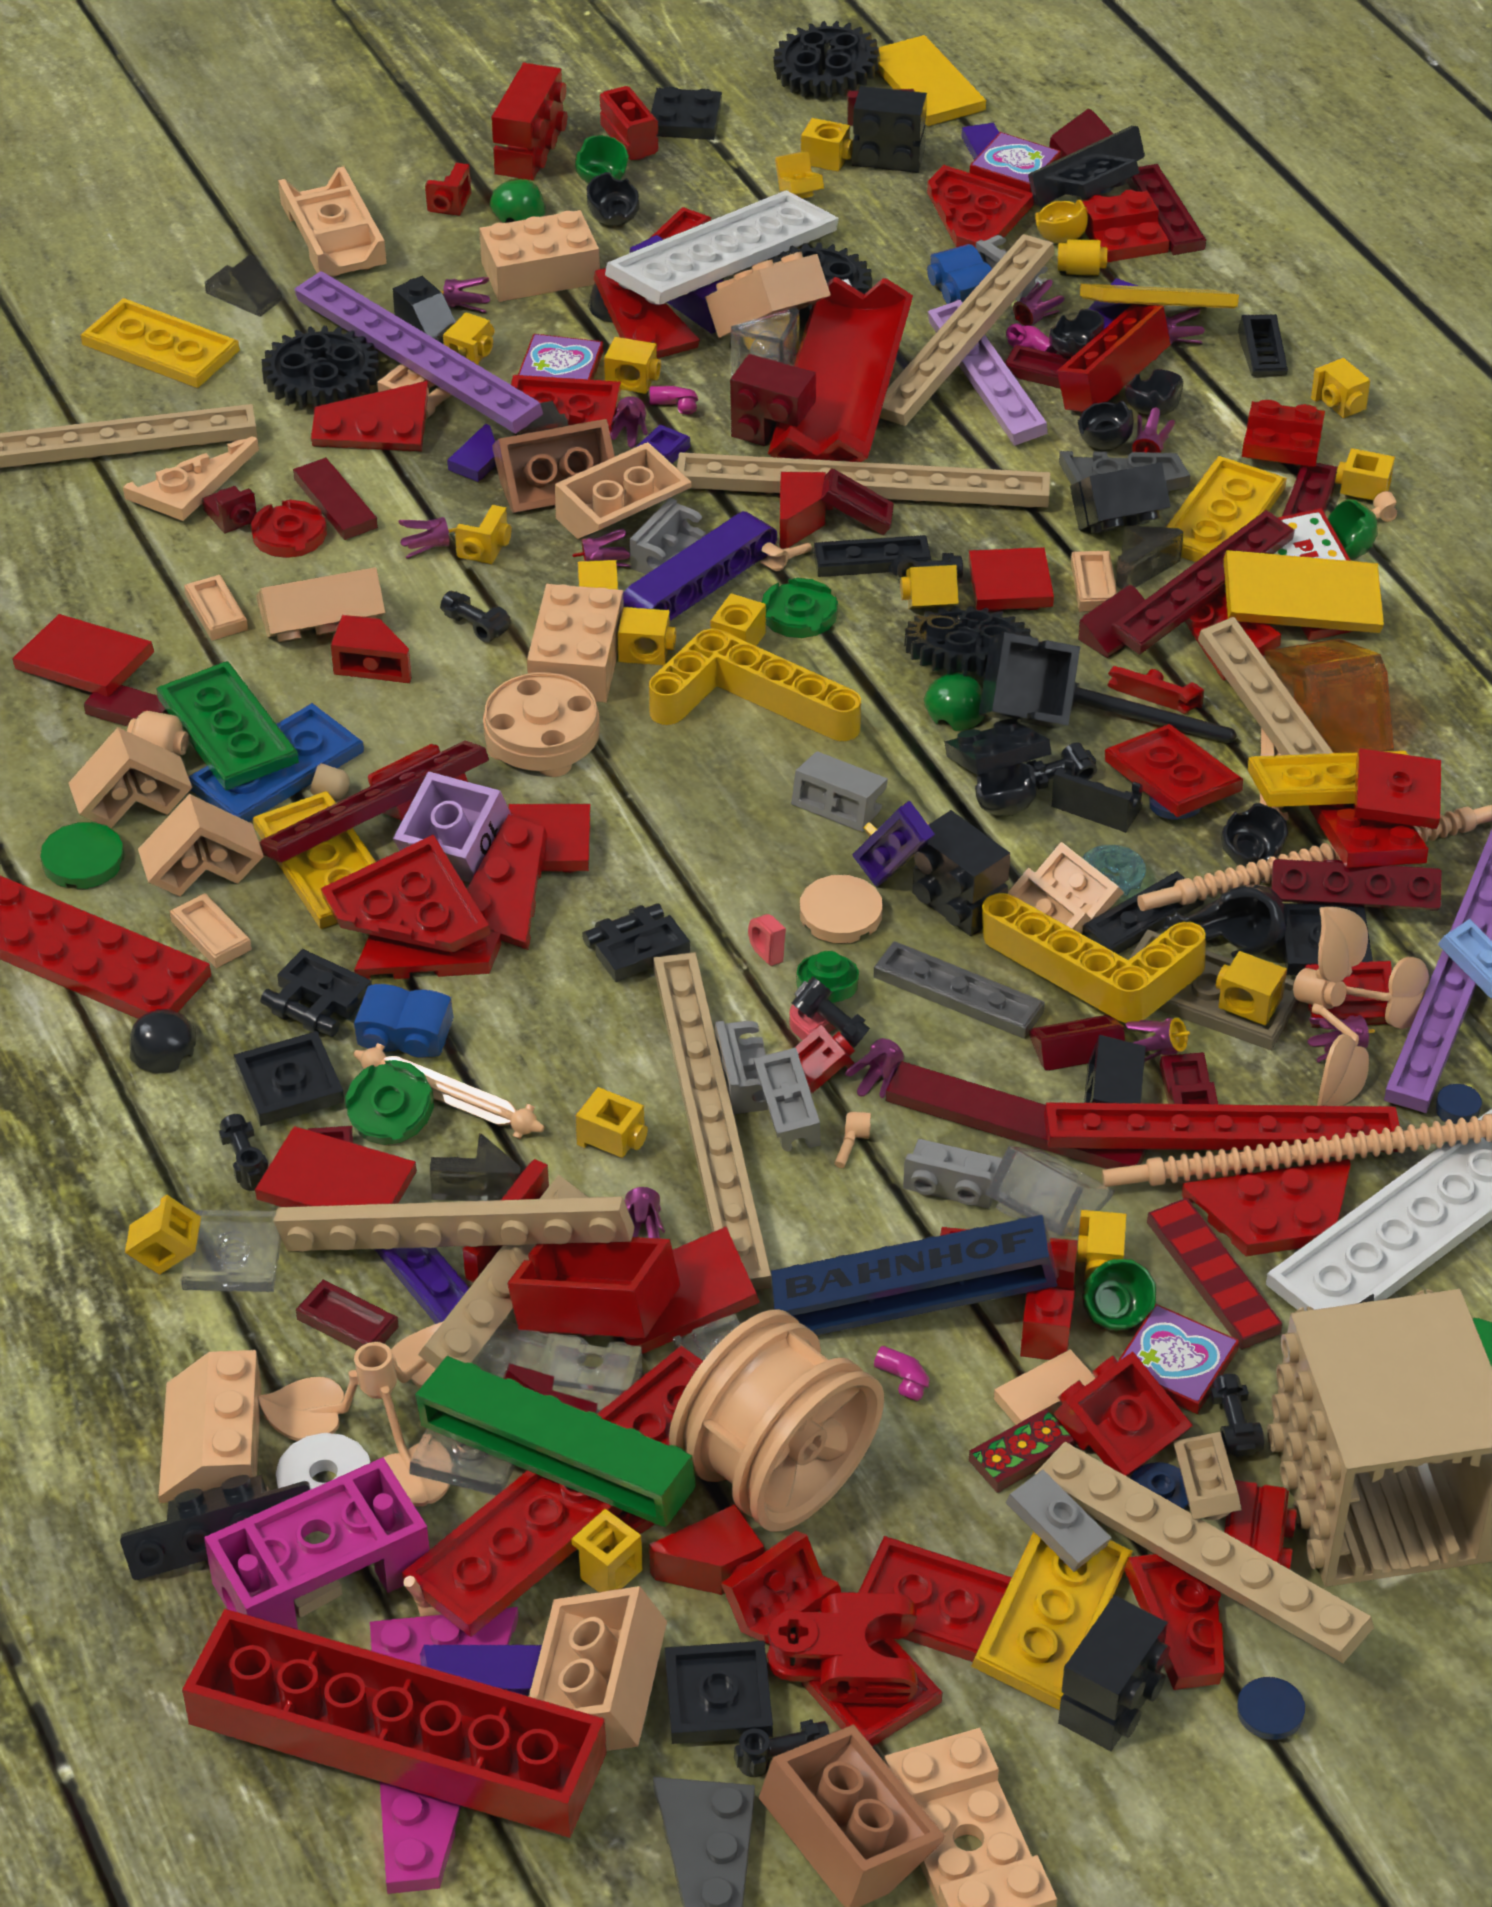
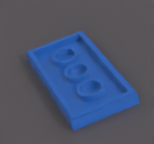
M311 703L277 724L298 752L299 763L225 791L208 766H205L189 776L192 785L191 791L205 802L250 822L253 820V817L263 814L312 784L318 764L322 763L338 768L363 753V741Z

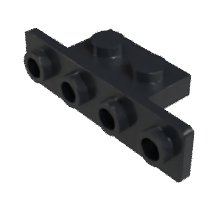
M1134 125L1127 127L1029 173L1028 177L1035 205L1043 206L1064 195L1081 197V200H1088L1094 195H1101L1102 190L1125 185L1128 182V178L1140 173L1137 161L1145 157L1139 127Z
M239 1475L226 1480L217 1488L206 1491L196 1488L178 1494L174 1500L168 1502L167 1521L121 1534L120 1543L132 1578L140 1580L208 1560L204 1537L311 1490L309 1482L302 1481L267 1491L262 1475L251 1478L247 1475Z

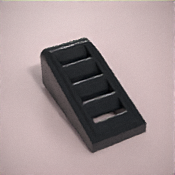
M1277 314L1242 315L1238 334L1251 376L1287 375L1288 367ZM1272 354V356H1257V355Z

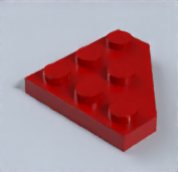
M943 165L928 180L927 194L956 247L971 244L976 248V242L980 240L985 241L996 235H1001L1005 238L1034 205V198L1031 192L947 165Z
M434 834L320 888L323 899L340 928L452 953L491 934L489 924Z

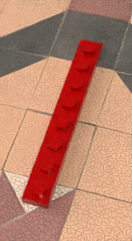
M1046 1102L1044 1110L1048 1148L1231 1150L1233 1147H1236L1238 1150H1244L1245 1146H1249L1251 1150H1256L1258 1144L1267 1149L1271 1142L1275 1143L1276 1147H1281L1283 1141H1287L1289 1145H1294V1141L1299 1139L1302 1144H1305L1309 1137L1314 1142H1319L1321 1136H1325L1327 1140H1332V1136L1337 1134L1340 1139H1343L1347 1132L1352 1137H1357L1359 1131L1369 1135L1370 1131L1375 1129L1378 1134H1381L1385 1127L1390 1132H1395V1128L1400 1126L1396 1107Z

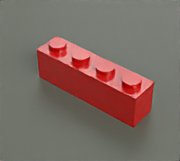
M1132 304L1057 370L1065 410L1080 411L1082 413L1092 404L1108 402L1136 374H1140L1144 368L1156 360L1171 345L1164 306Z

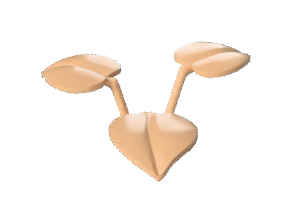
M1339 907L1319 908L1322 925L1318 949L1319 969H1302L1294 981L1293 993L1296 1000L1313 1005L1312 1013L1323 1016L1343 1033L1337 1037L1329 1050L1317 1106H1342L1352 1101L1362 1091L1368 1075L1369 1055L1364 1047L1357 1046L1359 1036L1327 1009L1340 1006L1345 1000L1346 994L1388 1001L1385 1012L1386 1022L1390 1026L1399 1029L1411 1027L1428 987L1429 974L1425 963L1421 959L1405 957L1396 964L1391 972L1388 986L1389 993L1346 986L1342 980L1351 975L1352 966L1358 965L1366 954L1368 944L1367 926L1364 920L1353 911Z
M443 1322L424 1328L402 1339L392 1349L381 1342H370L361 1346L354 1355L356 1370L349 1372L350 1382L345 1396L341 1386L326 1377L301 1379L275 1392L259 1395V1405L265 1418L276 1431L295 1441H299L306 1436L321 1433L334 1434L339 1428L338 1414L349 1411L357 1386L359 1385L360 1389L369 1397L383 1399L394 1440L399 1453L385 1456L384 1459L414 1506H426L427 1504L437 1502L447 1493L451 1484L452 1466L450 1459L439 1445L429 1441L418 1443L407 1449L391 1392L396 1386L397 1379L401 1383H406L411 1379L416 1386L421 1388L436 1368L418 1354Z

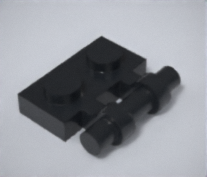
M659 903L646 908L643 905H639L630 909L628 915L615 920L610 918L596 922L594 928L582 933L587 947L596 946V957L615 982L653 968L654 957L690 953V940L671 915L664 917L663 909Z
M302 948L277 974L278 985L283 988L282 991L277 993L271 989H266L261 995L260 1002L271 1008L272 1014L282 1019L292 1018L303 1023V1028L310 1032L317 1031L318 1034L322 1032L330 1037H334L339 1030L340 1023L330 1018L333 1013H337L348 1019L361 1005L367 987L372 985V981ZM305 998L314 1004L309 1008L298 1002Z

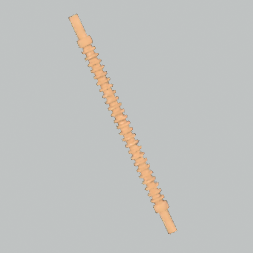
M1492 805L1471 809L1467 806L1456 809L1454 813L1447 811L1444 815L1440 814L1438 829L1414 826L1424 842L1427 839L1435 841L1438 836L1440 838H1446L1448 834L1454 836L1458 831L1460 833L1470 832L1476 828V825L1492 821ZM1322 843L1320 848L1317 846H1312L1310 850L1302 848L1299 854L1296 851H1291L1288 856L1280 854L1278 859L1321 862L1324 860H1341L1332 844L1329 845L1327 843ZM1274 856L1269 857L1267 862L1264 859H1260L1257 865L1254 862H1249L1246 867L1238 865L1236 870L1228 867L1225 873L1217 870L1214 876L1211 873H1206L1204 879L1201 876H1195L1193 881L1190 878L1178 880L1173 887L1138 895V906L1141 911H1147L1178 902L1181 905H1189L1195 903L1197 898L1200 901H1204L1207 895L1215 898L1218 892L1222 895L1228 892V890L1239 886L1259 885L1260 881L1263 884H1269L1272 879V864L1277 858Z
M1485 1114L1482 1120L1472 1116L1470 1122H1466L1464 1118H1459L1457 1124H1453L1448 1119L1443 1126L1438 1121L1433 1122L1432 1127L1422 1123L1419 1129H1415V1126L1412 1124L1408 1126L1407 1130L1397 1126L1395 1132H1390L1385 1127L1381 1134H1378L1375 1129H1372L1369 1135L1359 1131L1357 1137H1352L1347 1132L1343 1139L1334 1134L1332 1140H1327L1325 1136H1321L1319 1142H1314L1309 1137L1305 1144L1296 1139L1294 1145H1289L1287 1141H1283L1281 1147H1276V1144L1271 1142L1267 1149L1258 1144L1256 1150H1251L1249 1146H1245L1243 1152H1238V1149L1233 1147L1229 1154H1226L1224 1149H1220L1218 1155H1213L1211 1151H1207L1205 1157H1200V1154L1195 1152L1191 1159L1186 1154H1182L1180 1160H1175L1173 1156H1169L1168 1161L1164 1162L1161 1157L1149 1158L1146 1164L1103 1169L1102 1180L1104 1187L1149 1182L1151 1186L1164 1185L1166 1179H1171L1172 1183H1176L1178 1177H1183L1188 1182L1192 1175H1196V1178L1201 1180L1203 1174H1208L1210 1178H1214L1216 1172H1221L1226 1177L1230 1170L1239 1175L1241 1169H1246L1248 1173H1252L1254 1167H1259L1260 1171L1264 1172L1268 1165L1277 1170L1279 1164H1284L1286 1168H1290L1292 1162H1297V1165L1302 1167L1306 1160H1309L1311 1165H1315L1317 1159H1322L1324 1163H1328L1330 1157H1334L1337 1162H1340L1344 1155L1349 1160H1353L1355 1154H1360L1362 1158H1366L1368 1152H1372L1375 1157H1378L1382 1150L1387 1155H1391L1393 1149H1397L1402 1154L1405 1152L1406 1147H1410L1413 1152H1416L1418 1146H1423L1425 1150H1428L1431 1144H1435L1440 1149L1444 1142H1447L1450 1147H1453L1456 1141L1466 1145L1469 1139H1473L1476 1144L1481 1141V1138H1485L1487 1142H1492V1114Z

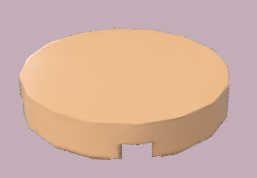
M830 875L817 879L805 888L800 897V921L804 927L806 924L811 929V934L818 939L831 943L856 942L860 940L861 935L868 932L871 935L877 930L882 921V897L877 889L864 879L850 875Z

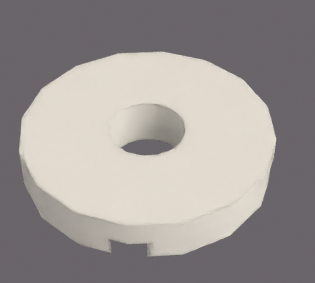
M321 1433L306 1436L290 1445L280 1457L275 1473L277 1486L281 1488L298 1482L308 1481L311 1489L324 1484L312 1479L317 1473L330 1471L336 1474L335 1478H338L369 1464V1455L358 1442L344 1435Z

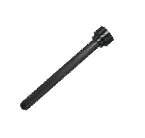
M1075 682L1072 706L1075 703L1160 726L1170 724L1179 731L1227 744L1233 743L1237 738L1236 731L1232 728L1080 688V684Z

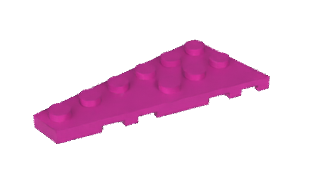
M518 1607L506 1608L472 1637L468 1636L442 1614L370 1622L371 1651L421 1665L420 1652L424 1645H509L512 1633H515L519 1619ZM380 1782L387 1894L440 1889L455 1838V1827L461 1805Z

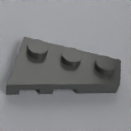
M1073 451L1059 452V464L1071 485L1092 475L1160 462L1163 465L1168 492L1187 488L1190 485V474L1177 453L1132 452L1128 458H1109L1107 452H1093V457H1073Z
M653 1777V1789L663 1820V1829L674 1865V1874L682 1906L743 1907L755 1801V1785Z

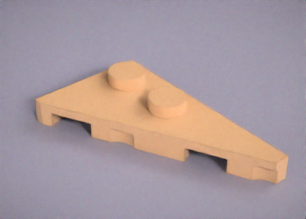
M253 436L247 439H240L227 444L228 452L209 459V455L204 453L181 462L173 468L158 471L155 473V481L140 487L130 482L123 487L124 497L129 501L184 521L202 504V498L212 495L259 450L258 439Z

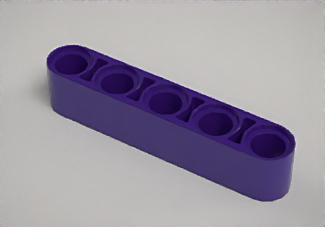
M746 511L738 513L631 584L623 593L624 607L669 610L671 621L766 557L768 554L762 552V547L769 542L774 545L776 544L777 530Z

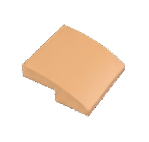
M1062 842L1036 872L1028 868L1008 891V894L1015 896L1081 934L1083 933L1084 924L1107 912L1124 893L1119 886Z

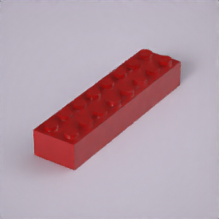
M224 1609L182 1688L189 1725L568 1838L572 1836L607 1754L605 1718L229 1609Z

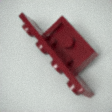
M1275 859L1272 864L1271 889L1279 895L1282 902L1438 911L1441 906L1442 871L1439 868L1389 865L1346 868L1341 860H1324L1321 862Z

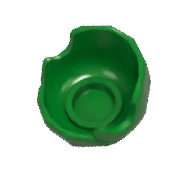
M604 135L590 136L584 140L582 148L577 152L575 159L576 172L580 179L588 184L593 177L605 172H610L615 179L621 180L626 171L629 155L625 145L615 138Z
M510 179L502 183L493 191L490 200L491 211L496 214L502 223H506L507 218L521 221L529 217H542L545 214L546 206L541 191L533 182L527 179Z
M1347 499L1341 502L1328 517V521L1350 560H1356L1366 554L1378 536L1376 515L1357 500Z
M958 673L945 674L929 685L924 696V706L934 723L937 724L939 720H945L954 731H962L975 727L985 719V716L979 715L983 689L974 678Z
M1113 1259L1103 1263L1091 1273L1083 1286L1082 1302L1085 1311L1092 1322L1108 1331L1129 1330L1137 1326L1148 1316L1156 1304V1283L1146 1267L1132 1259Z

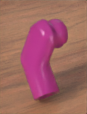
M1012 324L1006 330L1008 343L1012 347L1021 345L1057 354V351L1049 343V337L1034 326Z
M650 386V405L678 404V411L686 415L693 414L697 410L696 402L699 399L696 392L692 389L677 386Z
M882 1345L879 1348L874 1360V1367L903 1378L898 1388L899 1394L915 1401L922 1399L924 1388H929L930 1378L920 1362L912 1356Z

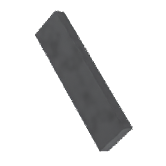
M893 941L874 966L873 977L1023 1039L1026 1038L1029 1030L1034 1027L1044 1013L1045 1001L896 941Z

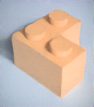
M119 727L116 728L68 783L79 815L110 828L119 821L136 801L168 815L192 788L181 756Z
M191 794L178 805L138 848L148 882L180 897L205 870L238 884L264 857L252 823Z

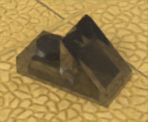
M251 254L234 267L226 265L205 281L206 294L259 317L283 300L282 293Z
M1125 526L1122 554L1118 556L1116 586L1121 590L1129 584L1136 588L1181 561L1184 532L1179 528Z
M479 1133L476 1158L431 1157L429 1171L432 1200H501L521 1175L520 1166L488 1138Z

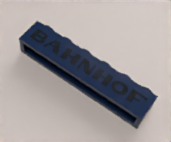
M1043 1215L1020 1218L985 1227H976L961 1232L928 1237L893 1246H884L874 1250L841 1255L835 1258L793 1265L771 1271L774 1310L786 1311L816 1335L1058 1286L1052 1246Z

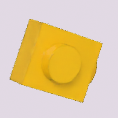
M801 151L775 158L780 191L787 190L804 199L814 196L815 190L824 189L823 175L811 171L808 152Z
M492 505L479 528L464 524L457 525L455 541L456 555L459 558L493 564L501 548L507 546L511 538L512 527L511 524H507L506 507Z

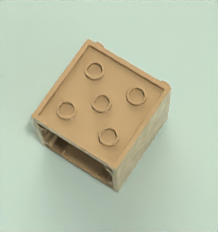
M1426 1289V1294H1424V1290H1421L1413 1296L1315 1310L1312 1307H1307V1311L1302 1307L1296 1312L1291 1313L1287 1334H1282L1281 1337L1283 1363L1277 1365L1276 1368L1279 1388L1278 1394L1272 1395L1274 1420L1272 1424L1267 1425V1438L1271 1451L1279 1453L1282 1485L1287 1490L1292 1491L1295 1500L1293 1509H1297L1296 1525L1298 1529H1305L1308 1537V1560L1312 1569H1319L1324 1587L1492 1562V1367L1461 1290L1455 1289L1433 1293L1432 1290Z

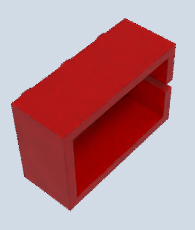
M522 63L491 117L493 143L508 145L507 147L495 145L493 148L495 175L533 181L539 169L545 167L549 151L555 149L558 135L561 131L564 132L567 126L568 114L566 111H563L567 87L566 83L562 82V68Z
M632 1237V1240L629 1242L536 1244L528 1254L529 1260L522 1262L507 1283L518 1330L538 1331L543 1334L554 1332L573 1333L586 1337L596 1335L619 1336L625 1339L646 1338L680 1287L670 1239Z

